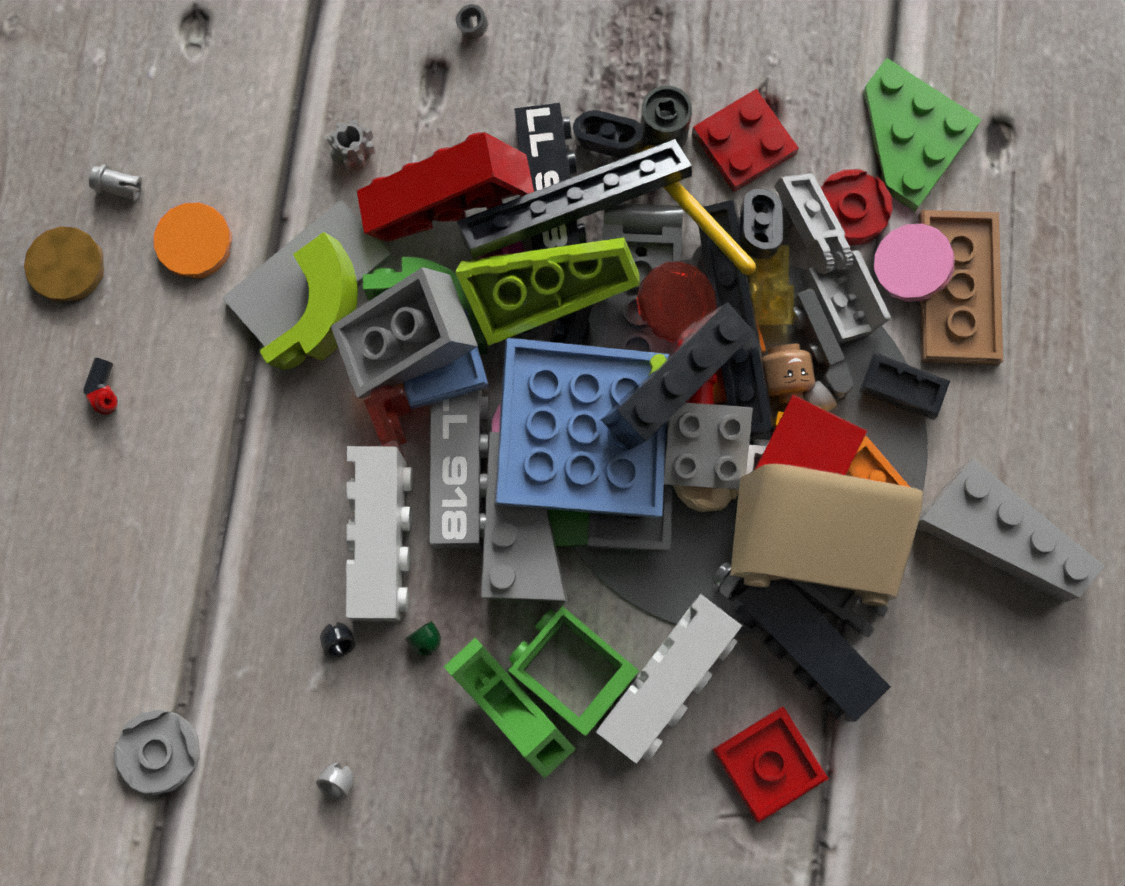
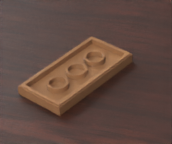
M921 210L919 213V224L937 228L948 238L955 255L954 272L948 285L941 291L939 290L931 295V298L920 301L921 362L1000 365L1003 362L999 212Z

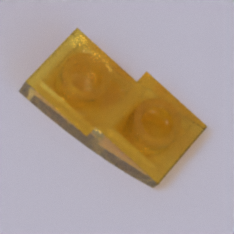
M780 245L777 253L769 259H757L749 256L756 264V269L749 275L757 325H794V285H789V245Z

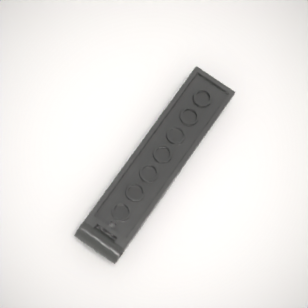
M620 203L604 209L603 240L625 238L639 272L640 285L600 301L597 347L669 354V356L678 348L683 208L681 206ZM642 254L645 257H638L637 255ZM666 429L665 454L668 429ZM664 484L663 512L659 518L589 513L588 548L670 552L673 485Z

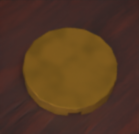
M59 226L46 230L34 239L26 252L24 270L27 281L41 296L52 302L63 303L62 301L67 302L70 300L75 302L88 296L100 283L104 273V256L102 249L88 233L76 227Z

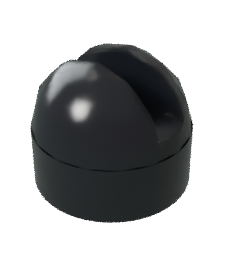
M337 622L334 627L331 624L326 625L320 634L322 649L325 656L329 658L342 657L351 652L356 645L352 631L347 625Z

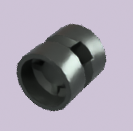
M660 86L652 89L646 95L642 103L640 121L646 138L645 146H658L674 139L680 148L685 144L692 117V103L684 91L674 86Z

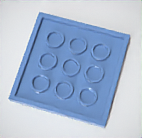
M507 338L504 350L494 505L651 518L661 517L663 512L666 422L646 442L628 451L601 419L628 392L648 377L652 369L649 361L654 355L663 354L667 359L669 354Z

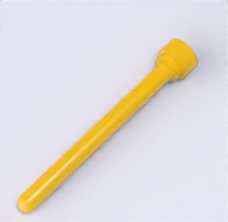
M655 145L645 146L642 151L648 150V149L653 148V147H656V146H655ZM679 181L663 187L743 274L750 275L755 271V262Z

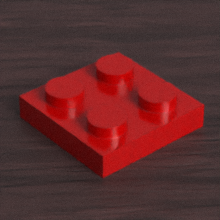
M757 89L696 124L692 129V134L733 192H736L795 156L799 149Z

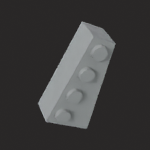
M490 432L481 597L487 600L568 603L549 509L494 505L499 432Z
M973 458L957 470L921 513L916 529L921 533L926 532L942 540V543L956 550L960 549L980 559V562L992 568H998L1015 576V579L1063 603L1080 598L1105 567Z

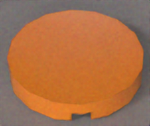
M200 202L183 203L170 209L159 220L154 231V249L159 261L170 272L180 277L198 279L211 275L227 262L230 255L232 232L227 221L215 208Z

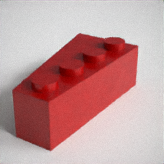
M477 132L469 135L466 141L453 147L436 150L433 156L404 165L400 171L394 174L375 178L371 181L370 185L356 192L364 234L390 242L433 229L432 221L434 220L439 222H456L467 217V210L483 207L490 209L503 204V199L516 195L522 197L534 192L526 154L486 132Z

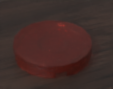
M682 261L665 262L655 267L639 285L636 299L640 317L643 322H647L652 328L651 331L657 337L671 342H681L707 315L716 310L715 292L707 276L695 266Z

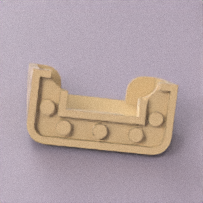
M769 464L761 466L740 477L730 576L744 578L745 585L755 587H769L770 580L784 578L855 590V595L863 597V604L888 606V600L896 599L899 593L922 512L923 492L912 487L790 465Z

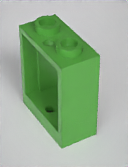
M562 606L557 613L550 609L535 627L540 633L530 645L523 641L508 659L513 663L508 671L586 737L637 675L639 670ZM563 625H566L618 669L580 717L525 671Z

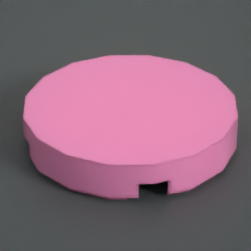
M906 224L892 230L880 242L875 253L874 270L880 285L892 297L905 302L924 301L948 285L954 272L955 255L948 238L937 228L925 224Z

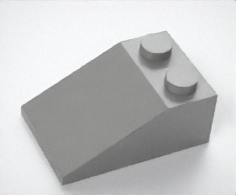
M424 267L418 269L331 326L356 397L360 399L444 367L478 347L451 276Z

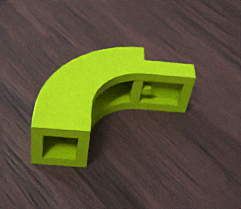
M326 232L321 233L293 254L307 279L309 287L308 304L303 316L292 328L260 350L267 364L282 370L292 369L300 365L305 360L306 354L321 361L331 355L338 347L331 326L355 311L357 307L358 286L353 264L340 241Z

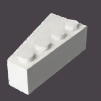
M347 446V461H352L355 465V478H351L350 482H347V499H349L350 510L355 511V519H349L346 525L348 551L354 552V560H347L346 618L351 621L401 622V612H407L409 605L408 587H402L403 571H409L410 547H404V531H410L412 524L411 507H405L406 491H412L413 468L407 467V463L397 447Z
M700 594L597 729L596 733L636 764L641 757L648 762L663 742L657 736L667 724L673 728L688 709L683 702L692 691L699 694L713 675L708 671L717 658L723 661L738 642L733 637L742 625Z

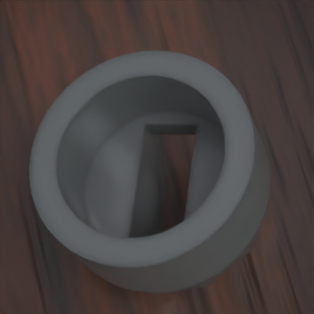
M469 4L462 7L457 13L456 24L462 34L469 38H477L483 36L487 31L488 19L480 6ZM477 16V26L474 27L472 17Z

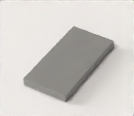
M342 200L332 206L222 297L226 304L264 346H267L292 328L303 316L308 304L309 287L307 279L293 254L321 233L326 232L340 241L353 264L358 287L363 283V274H373L374 270L380 269L392 259L391 253L377 238L364 234L362 222Z

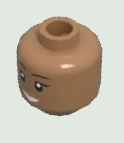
M800 344L781 345L768 349V355L763 357V364L769 396H779L780 404L789 403L792 395L803 399V393L810 391L815 386L811 354L808 351L800 350Z

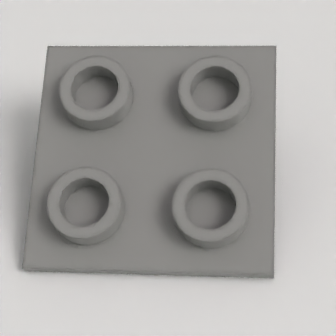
M685 402L666 421L668 433L664 484L739 489L740 477L746 475L753 408Z

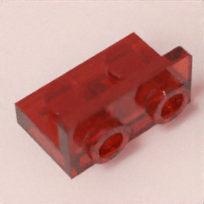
M393 385L383 386L370 394L371 398L363 401L382 447H397L404 457L400 445L407 443L398 418L412 411L403 386L396 388Z

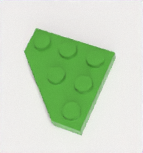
M886 57L863 90L865 106H868L873 145L875 154L878 155L882 172L880 176L881 181L885 183L893 198L916 212L982 119Z

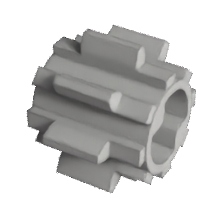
M356 119L349 121L347 124H342V122L336 123L337 130L335 132L332 131L331 135L327 136L329 146L333 147L329 152L332 161L344 163L346 170L353 169L357 165L366 167L365 160L367 157L371 158L372 154H376L374 144L369 142L373 138L371 129L359 127Z

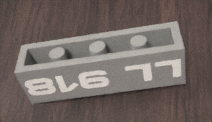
M481 390L431 404L429 544L433 549H482L486 515L482 514V498L487 496L488 474H482V459L489 456V435H482V420L489 419V396H482Z

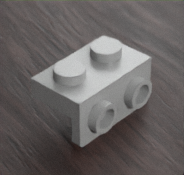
M858 250L852 251L854 261L851 266L852 268H849V270L839 271L834 266L830 273L819 274L816 269L810 268L801 276L807 289L811 288V290H814L838 344L868 336L891 319L886 305Z

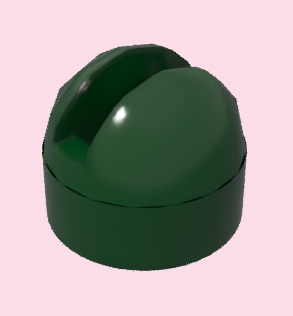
M433 621L426 623L405 638L409 647L417 655L421 656L431 655L441 645V635Z

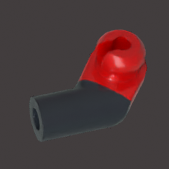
M94 358L83 393L96 412L103 415L111 414L118 405L117 396L107 383L114 364L101 358Z

